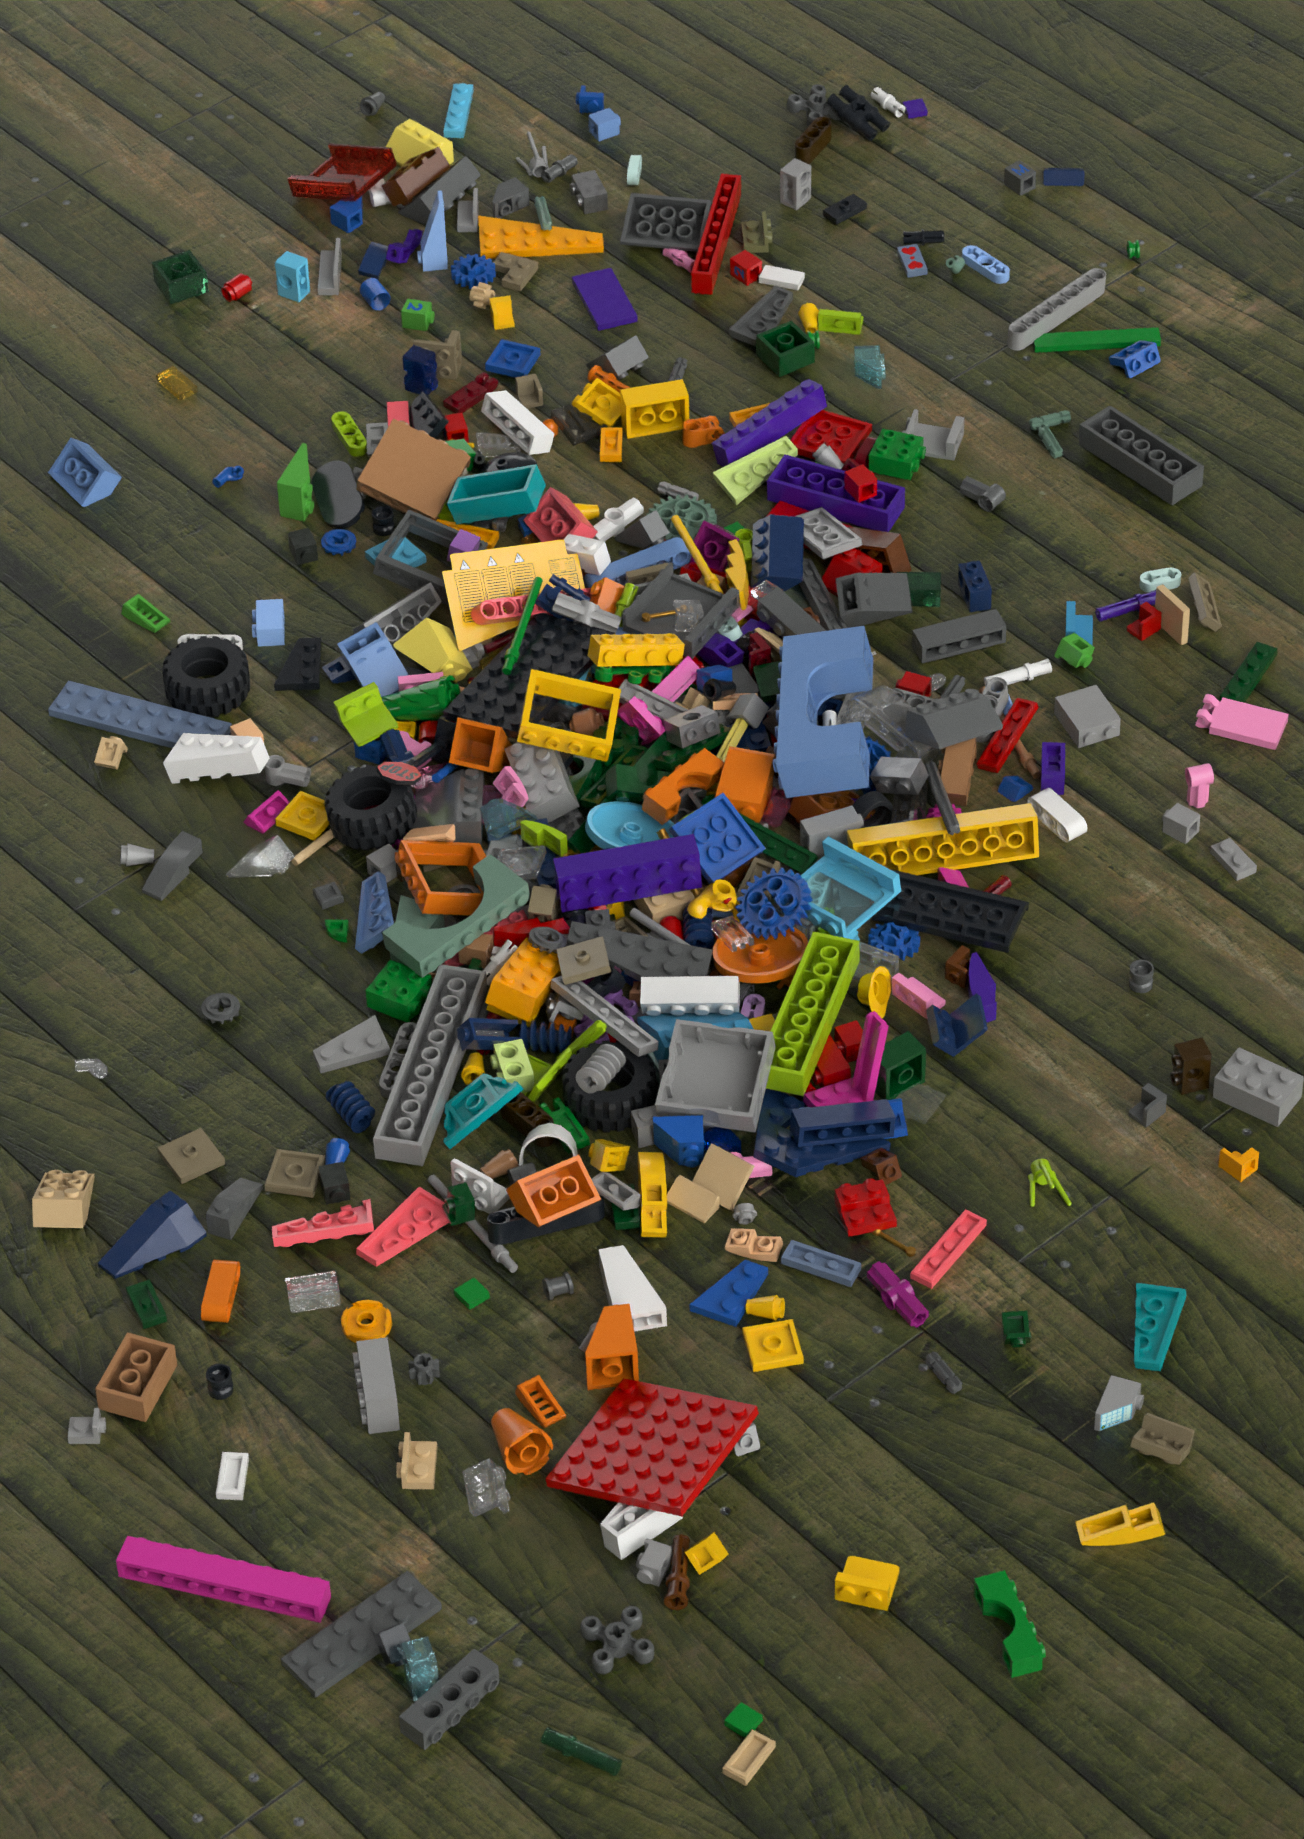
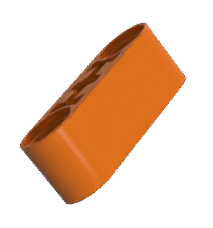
M213 1260L201 1306L202 1321L229 1322L240 1278L239 1261Z

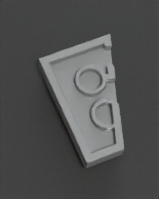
M375 1015L313 1050V1057L320 1073L390 1054V1047Z

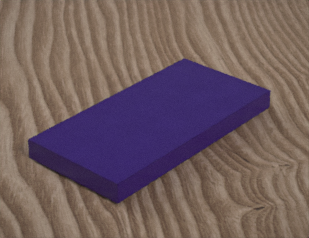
M612 268L572 276V283L598 331L638 322L637 314Z

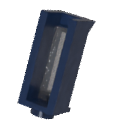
M468 1018L457 1028V1037L462 1051L466 1049L494 1050L493 1044L522 1039V1037H509V1032L518 1025V1020Z

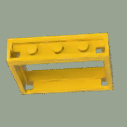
M531 669L517 742L607 762L613 742L621 689ZM534 693L610 710L605 739L530 723L529 717Z

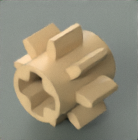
M479 282L478 286L472 287L470 301L474 302L473 306L486 309V305H490L489 298L495 297V291L490 290L491 285Z

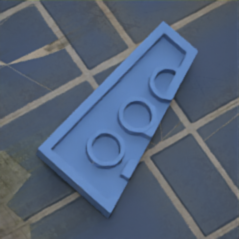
M380 871L362 881L355 949L361 954L370 948H374L383 940L382 932L394 924L386 877Z

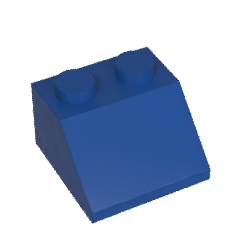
M703 1115L653 1117L654 1144L678 1165H685L687 1167L701 1165L704 1158Z

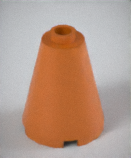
M503 1408L493 1415L491 1425L505 1466L513 1474L524 1473V1475H529L540 1470L549 1460L548 1454L550 1449L553 1450L550 1436L512 1409Z

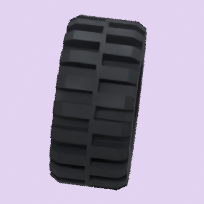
M200 636L199 639H188L186 643L181 642L176 646V649L173 648L163 662L162 673L165 695L171 706L176 709L215 718L219 717V714L224 713L226 715L230 713L233 708L237 709L241 702L245 701L250 691L247 656L238 645L232 644L228 639L224 638L221 640L216 636L212 638ZM206 675H214V676H215V677L207 678V679H198V677L206 676Z
M366 765L365 768H354L350 773L347 771L342 774V778H337L333 782L332 787L330 786L326 793L324 804L332 833L339 842L346 846L349 845L353 849L358 850V848H362V850H370V848H375L377 850L384 845H392L395 843V840H401L405 837V832L411 830L417 818V806L411 785H395L382 780L377 773V767L373 765ZM379 805L372 809L362 810L369 806Z
M605 1040L600 1044H596V1042L591 1043L587 1048L582 1047L576 1052V1055L573 1054L569 1058L568 1063L564 1066L562 1076L564 1105L568 1106L580 1125L583 1127L587 1125L590 1130L597 1131L599 1129L603 1133H610V1130L621 1132L627 1127L631 1129V1111L653 1106L656 1103V1070L652 1060L647 1057V1054L638 1057L619 1041L611 1043L609 1040ZM610 1044L617 1047L623 1052L626 1062L610 1082H618L626 1086L614 1091H596L593 1094L583 1091L576 1082L578 1070L582 1068L599 1046Z

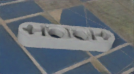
M404 1023L398 1030L379 1080L380 1093L385 1098H389L393 1085L390 1087L391 1080L395 1082L398 1072L392 1071L391 1068L401 1066L405 1054H400L398 1051L408 1048L417 1025L416 1023Z

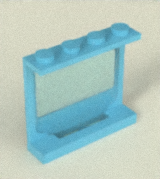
M828 836L822 841L824 856L801 875L802 879L804 878L812 892L810 896L813 899L809 903L811 910L805 911L808 918L804 919L810 921L814 926H819L828 931L833 936L848 938L901 892L898 873Z

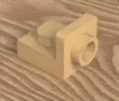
M102 737L94 763L96 766L118 770L122 754L127 753L128 748L123 740L118 737Z

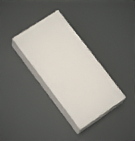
M765 265L759 276V283L798 291L805 279V273Z
M222 1452L216 1489L217 1499L243 1500L249 1463L248 1453Z

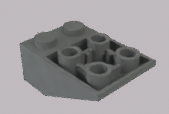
M855 573L836 578L840 616L847 628L912 613L907 573Z

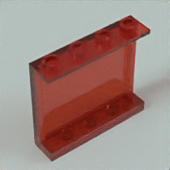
M329 143L330 158L308 176L291 175L287 180L293 197L356 201L393 170L397 163L393 150L390 147Z

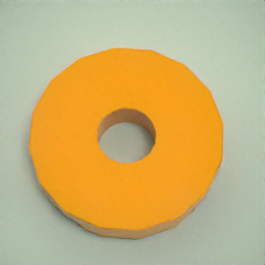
M357 1301L353 1303L352 1307L349 1309L347 1307L343 1311L341 1316L342 1332L347 1339L354 1343L356 1341L385 1338L390 1333L392 1327L391 1312L378 1301ZM364 1319L372 1320L369 1324L360 1323Z

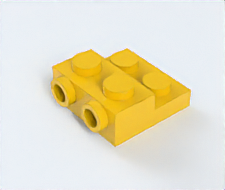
M598 378L592 384L587 383L582 391V395H577L571 404L573 406L571 413L588 424L593 420L604 428H612L621 417L620 393Z

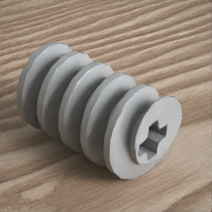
M610 1044L599 1046L576 1074V1082L579 1087L588 1094L605 1089L606 1085L610 1083L611 1079L625 1065L626 1059L623 1052Z

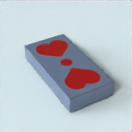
M917 244L897 247V254L907 278L928 274V268Z

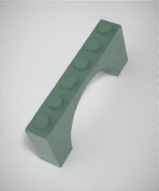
M489 854L473 866L475 883L484 893L479 907L473 914L455 925L439 929L415 927L400 919L382 932L385 948L423 978L436 970L446 960L451 959L461 949L470 945L483 933L488 932L502 919L507 918L513 911L525 905L530 900L528 883Z

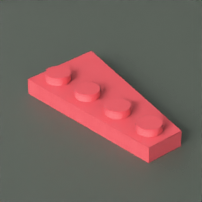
M371 1199L362 1201V1206L352 1208L350 1204L340 1207L341 1211L334 1214H327L326 1211L317 1213L309 1221L305 1218H300L272 1226L274 1247H290L297 1243H315L322 1239H340L347 1235H365L368 1232L374 1231Z

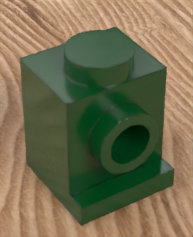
M467 1182L447 1187V1198L444 1199L445 1204L442 1205V1208L450 1225L454 1226L475 1220V1200Z

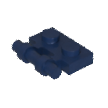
M553 574L549 582L555 585V588L546 584L535 604L556 618L573 621L552 612L558 593L562 590L572 596V598L580 601H589L591 598L583 594L584 591L580 588L577 590L566 583L568 580L563 577L560 579Z

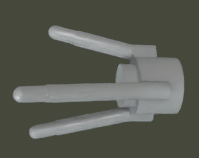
M527 132L534 157L531 158L529 166L519 157L516 158V161L527 170L528 175L533 174L535 177H542V171L549 168L546 147L542 146L543 158L539 157L531 133Z

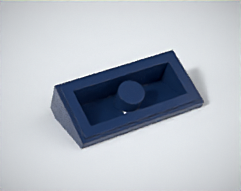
M1044 168L1043 184L1045 186H1083L1084 169Z

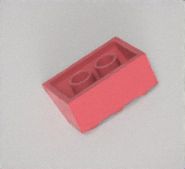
M552 487L540 499L536 512L528 514L523 520L541 542L564 540L568 534L593 539L598 533L571 500Z

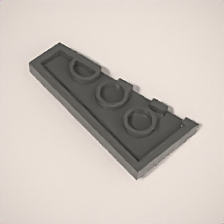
M778 286L773 287L729 329V336L756 347V335L779 325L793 300V292Z

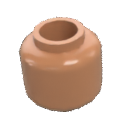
M587 708L574 713L572 720L569 721L570 730L575 733L593 736V732L599 729V726H604L605 721L600 712L597 713L595 709Z

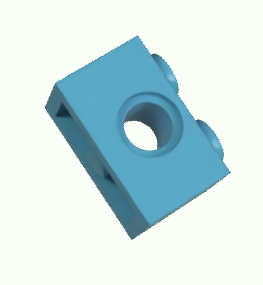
M286 251L275 262L278 295L300 302L310 292L308 260L305 257Z

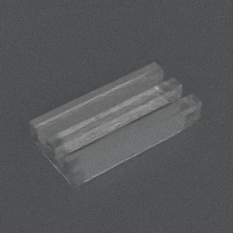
M732 915L711 923L712 931L732 952L737 951V946L741 949L746 948V943L749 946L754 945V938Z

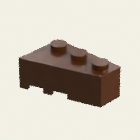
M438 146L410 158L381 187L393 207L399 204L404 206L413 200V196L422 192V189L446 172L451 166Z
M847 527L862 540V546L856 547V549L882 563V573H907L908 575L912 571L901 534Z

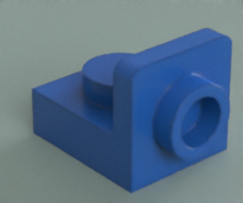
M373 740L361 747H358L354 742L355 758L380 765L385 757H387L380 740Z

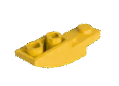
M638 1152L639 1194H641V1237L666 1238L667 1188L664 1155L662 1152Z

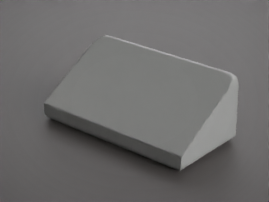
M601 1171L591 1179L597 1192L622 1210L640 1207L641 1194L610 1173Z

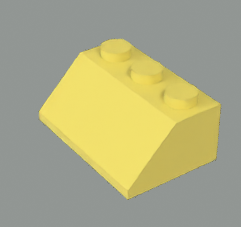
M408 119L395 128L383 151V157L402 166L410 158L439 146L450 165L454 162L453 142L412 119Z

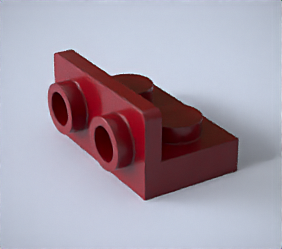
M758 632L750 634V645H748L749 674L755 682L753 666L771 663V647Z

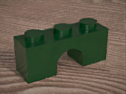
M611 752L607 762L573 755V759L580 772L568 777L580 806L577 808L578 810H585L586 807L581 806L580 798L611 765L613 759Z
M615 764L605 773L606 796L608 799H614L618 802H633L643 805V795L650 787H655L664 776L668 777L672 773L656 771L647 779L646 786L638 779L637 767Z

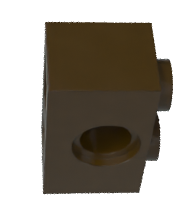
M1203 1037L1175 1044L1174 1055L1171 1056L1173 1072L1170 1073V1078L1173 1086H1177L1181 1095L1209 1088L1212 1054Z

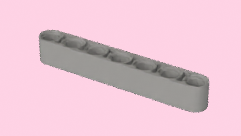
M1099 268L1087 271L1011 323L1008 330V347L1017 351L1026 348L1041 335L1048 333L1103 295L1105 292L1106 272Z

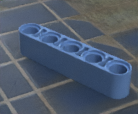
M678 537L672 538L610 563L600 576L587 573L584 576V583L587 588H592L595 582L606 577L625 586L627 571L667 562L673 563V570L688 564L691 560V554L683 539Z

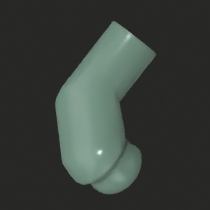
M955 255L953 256L954 258H949L946 261V266L954 274H958L965 266V260L963 257Z

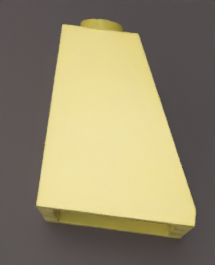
M427 617L393 644L397 650L432 673L443 672V676H453L455 678L453 682L455 683L463 680L473 670L464 652L458 651L457 641L451 629Z

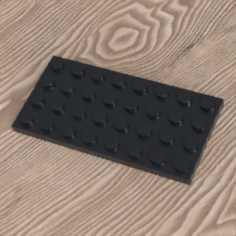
M545 613L537 614L528 622L519 648L520 655L517 663L513 665L511 674L505 675L502 669L505 664L504 657L506 651L510 648L513 639L445 708L443 715L447 717V720L457 722V718L460 717L503 728L508 737L517 739L531 669L579 680L594 664L588 657L590 636L602 634L615 635V633L595 627L591 628L582 623L576 624L573 621L564 618L559 619ZM534 693L529 722L538 724L560 699Z

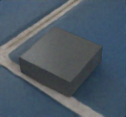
M335 882L313 889V895L322 910L344 902V897Z

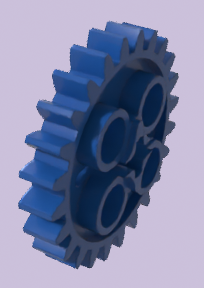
M782 867L778 873L772 868L768 875L765 871H762L761 878L755 875V882L747 881L746 884L749 888L740 890L744 897L737 898L740 905L736 906L739 912L737 917L741 925L750 935L753 933L756 938L762 935L765 940L769 938L770 934L774 940L777 939L778 933L785 937L786 930L788 929L794 932L793 926L795 924L802 925L800 918H808L805 911L811 910L809 903L813 901L810 896L812 892L805 879H802L799 873L794 874L792 869L786 873ZM765 890H767L770 893L774 901L780 907V909L784 913V917H780L774 906L768 900V898L764 894Z

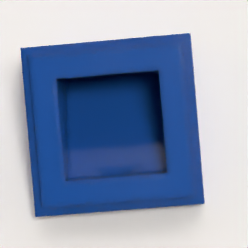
M1018 775L1003 777L998 792L1010 801L1016 802L1031 792L1034 787Z

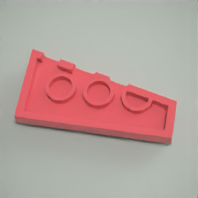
M418 1187L356 1248V1255L377 1267L445 1226L449 1221L442 1208V1205L445 1204L444 1201Z

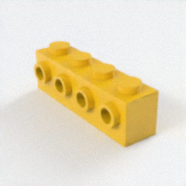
M671 633L591 635L588 657L597 667L674 666L682 661L685 644L677 635Z

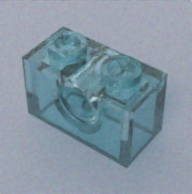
M428 1636L401 1643L404 1674L413 1701H417L439 1681L437 1661Z

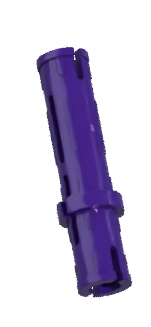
M1156 590L1141 595L1138 593L1133 595L1132 598L1096 608V618L1099 622L1132 611H1139L1140 605L1145 602L1155 605Z

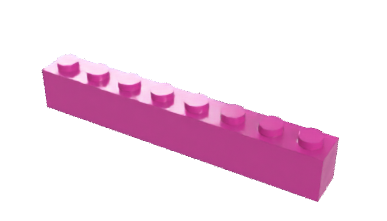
M127 1536L116 1559L118 1576L319 1623H321L331 1599L329 1581L318 1577L312 1578L295 1572L273 1569L269 1566L250 1564L243 1560L228 1559L220 1555H211L194 1549L175 1547L168 1543L153 1542L141 1537Z

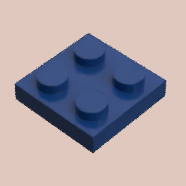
M501 339L485 363V371L515 378L526 376L541 355L540 348Z

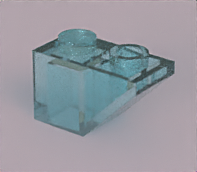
M880 345L854 346L855 376L877 389H882V380H886V369L884 367V354H880Z

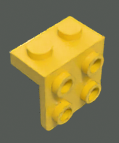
M849 1556L843 1573L837 1572L835 1578V1600L887 1611L899 1576V1567L894 1564Z

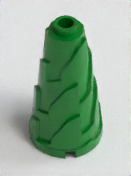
M448 675L414 686L413 688L381 696L395 720L438 721V718L443 715L445 708L461 691L458 684H452L451 682L455 678Z

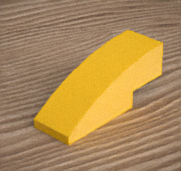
M1154 1502L1132 1510H1128L1127 1506L1123 1505L1075 1521L1080 1542L1083 1546L1129 1544L1165 1535L1160 1513Z

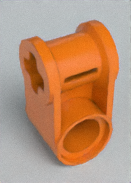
M715 416L688 419L683 423L682 443L689 448L712 444L725 432L719 427V420Z

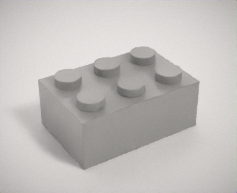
M1239 1047L1214 1077L1213 1098L1278 1127L1302 1097L1304 1076Z
M388 1338L356 1341L357 1352L353 1353L354 1368H359L354 1369L357 1388L362 1387V1389H357L360 1408H364L360 1409L362 1425L367 1424L369 1434L400 1430L397 1395Z

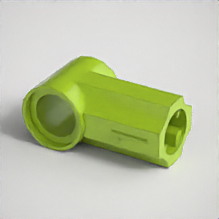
M743 528L738 530L735 535L739 538L738 543L743 551L747 572H752L753 531Z

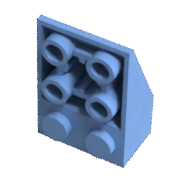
M377 622L337 644L342 658L361 687L375 682L381 696L399 692L398 676H408V673Z

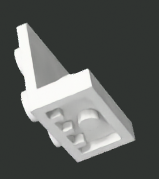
M455 1158L451 1161L452 1186L467 1182L475 1200V1207L478 1210L490 1214L498 1211L510 1199L506 1191L507 1188L495 1183L492 1178Z

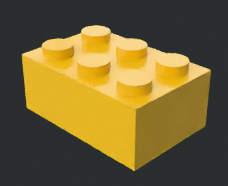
M683 379L620 390L621 424L627 439L682 430L684 421L689 419V394Z

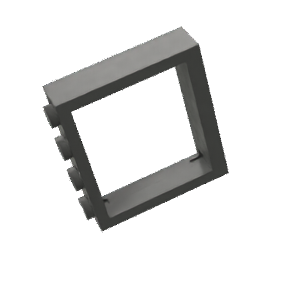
M408 510L376 557L373 574L413 591L431 582L442 601L441 603L449 606L443 579L391 557L408 532L449 548L459 531ZM480 540L478 551L486 550L488 543Z

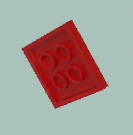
M821 410L803 422L790 441L798 449V455L815 459L812 455L823 443L827 446L830 445L838 458L845 464L847 458L853 459L865 439L872 432V424Z

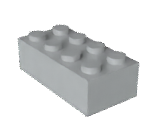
M520 742L505 748L511 768L515 771L526 789L529 799L525 803V807L530 812L528 814L533 820L547 818L549 823L580 807L559 751Z

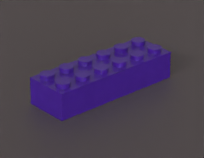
M784 455L767 480V500L776 503L783 501L808 511L822 507L839 521L872 530L889 532L905 508V487L877 480V496L858 503L844 489L845 471Z
M694 834L553 859L557 895L562 912L702 888L700 855Z

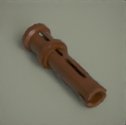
M682 1534L676 1535L673 1539L671 1574L666 1578L668 1592L664 1597V1604L673 1610H681L688 1605L686 1591L690 1586V1581L686 1576L688 1557L685 1552L689 1549L690 1538Z

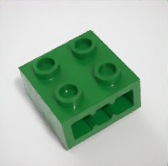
M882 428L869 454V471L910 480L913 473H917L919 469L920 459H924L926 454V446H923L924 437Z
M390 960L366 989L367 1007L404 1022H410L415 1015L419 1014L422 1005L427 999L432 986V975L427 974L422 978L408 966Z

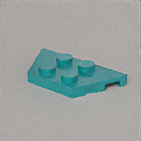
M481 1074L445 1104L446 1118L444 1120V1128L447 1130V1137L443 1141L449 1149L453 1148L523 1091V1087L517 1081L509 1083L501 1077Z

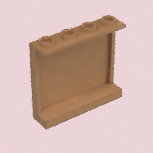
M393 418L358 478L356 490L405 514L408 510H411L436 521L453 490L457 477H461L465 468L469 467L471 456L462 449H455L449 446L444 440H437L429 436L427 432L416 430L410 427L407 422L398 421Z

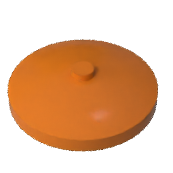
M740 925L725 932L717 939L713 946V962L715 968L722 975L738 976L739 982H774L796 973L808 945V940L795 927L794 932L789 929L786 930L785 937L778 933L777 939L774 940L770 934L769 938L765 940L762 935L759 938H756L753 933L750 935Z

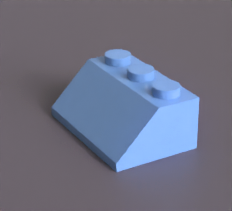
M74 438L69 439L48 472L83 507L111 495L122 478L90 445Z

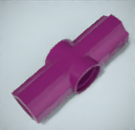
M880 1261L873 1264L870 1270L867 1271V1278L879 1290L882 1300L888 1309H895L910 1326L917 1328L923 1325L924 1321L929 1317V1311L915 1297L914 1290L906 1279L900 1280L886 1263H881Z

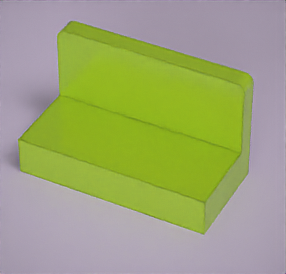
M820 309L818 314V331L860 335L864 317L861 316V313Z

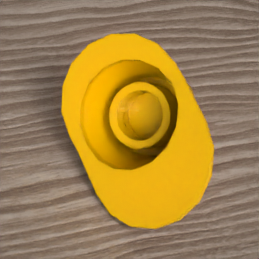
M879 966L874 972L863 975L859 980L857 992L858 1000L862 1004L869 1005L871 1012L875 1011L882 1019L886 1013L892 988L891 975L888 969Z

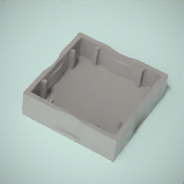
M676 1019L669 1046V1060L662 1075L655 1103L658 1117L703 1115V1125L756 1132L776 1047L773 1032L740 1027L724 1028L709 1023Z

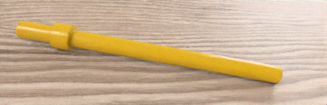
M678 515L672 516L671 521L703 574L706 586L723 594L717 576L712 574Z

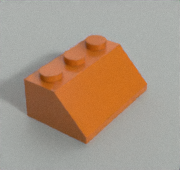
M579 1155L517 1180L506 1189L517 1213L537 1227L601 1200Z

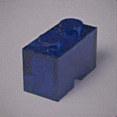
M413 345L402 356L403 370L407 371V374L404 376L405 390L418 395L422 392L429 395L438 386L435 352Z

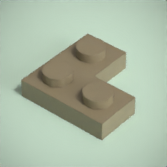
M501 252L493 262L495 263V271L506 274L501 280L502 287L521 292L538 270L537 261Z

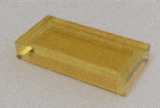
M174 366L156 374L157 381L180 401L198 392L197 386Z

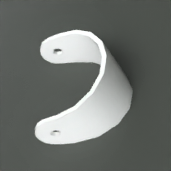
M553 1123L539 1125L529 1132L523 1142L519 1166L523 1165L524 1149L531 1141L537 1138L549 1136L562 1140L572 1150L573 1157L578 1155L576 1142L571 1133L561 1125Z

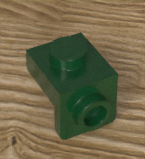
M1028 1311L1002 1312L1004 1345L1010 1344L1012 1348H1020L1026 1346V1343H1030L1031 1332L1029 1331Z

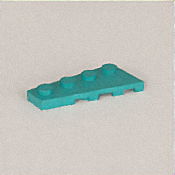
M1136 1283L1135 1368L1161 1371L1187 1296L1186 1289Z

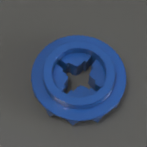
M336 529L327 532L322 537L321 545L326 553L331 552L333 556L336 554L343 556L344 552L351 553V549L356 548V537L348 530Z

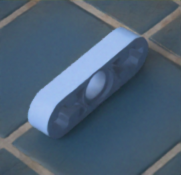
M970 245L962 249V257L966 265L994 283L1003 284L1008 282L1010 272L1008 266L977 246Z

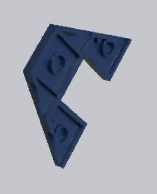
M767 1088L765 1090L754 1150V1158L794 1177H798L808 1172L823 1170L824 1165L835 1163L838 1166L852 1162L854 1159L861 1158L880 1147L887 1151L890 1150L891 1142L882 1138L824 1144L823 1146L798 1147L791 1130L786 1128L791 1124L792 1109L806 1107V1104L783 1092Z

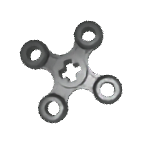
M815 84L812 86L809 100H804L797 94H792L787 99L786 106L788 111L792 113H798L800 110L806 111L807 127L816 118L824 117V114L830 115L834 120H841L838 113L826 104V89L823 85Z
M636 1606L626 1607L621 1613V1621L613 1622L607 1627L602 1625L601 1621L595 1616H588L582 1620L580 1625L582 1637L587 1641L599 1640L604 1644V1647L596 1650L592 1656V1667L598 1674L609 1673L614 1666V1658L624 1657L628 1653L640 1664H647L653 1660V1643L645 1638L636 1640L631 1636V1632L638 1630L643 1622L642 1612Z

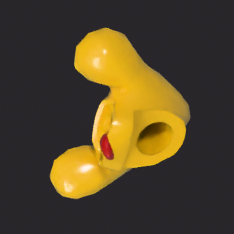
M719 879L709 884L699 896L688 904L687 911L693 918L702 919L707 914V908L721 912H732L734 921L741 925L737 917L739 912L736 909V906L740 905L737 900L738 897L734 887L726 880Z

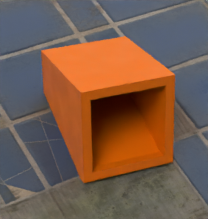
M458 717L449 763L491 773L499 772L504 767L510 766L505 748L512 744L502 727Z

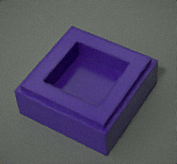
M922 98L903 102L908 119L928 115V109Z

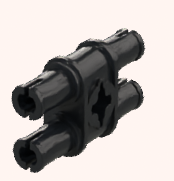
M845 85L840 90L839 95L849 104L843 102L835 93L827 99L826 104L838 113L839 119H843L852 127L853 131H858L868 141H872L878 131L867 122H871L882 133L891 124L879 113L877 107H874L865 99L864 95H858L848 85Z

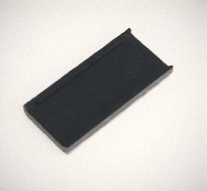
M892 870L899 874L901 892L874 914L872 920L886 924L894 922L897 926H906L911 930L1009 953L1010 944L1025 911L1029 909V902Z

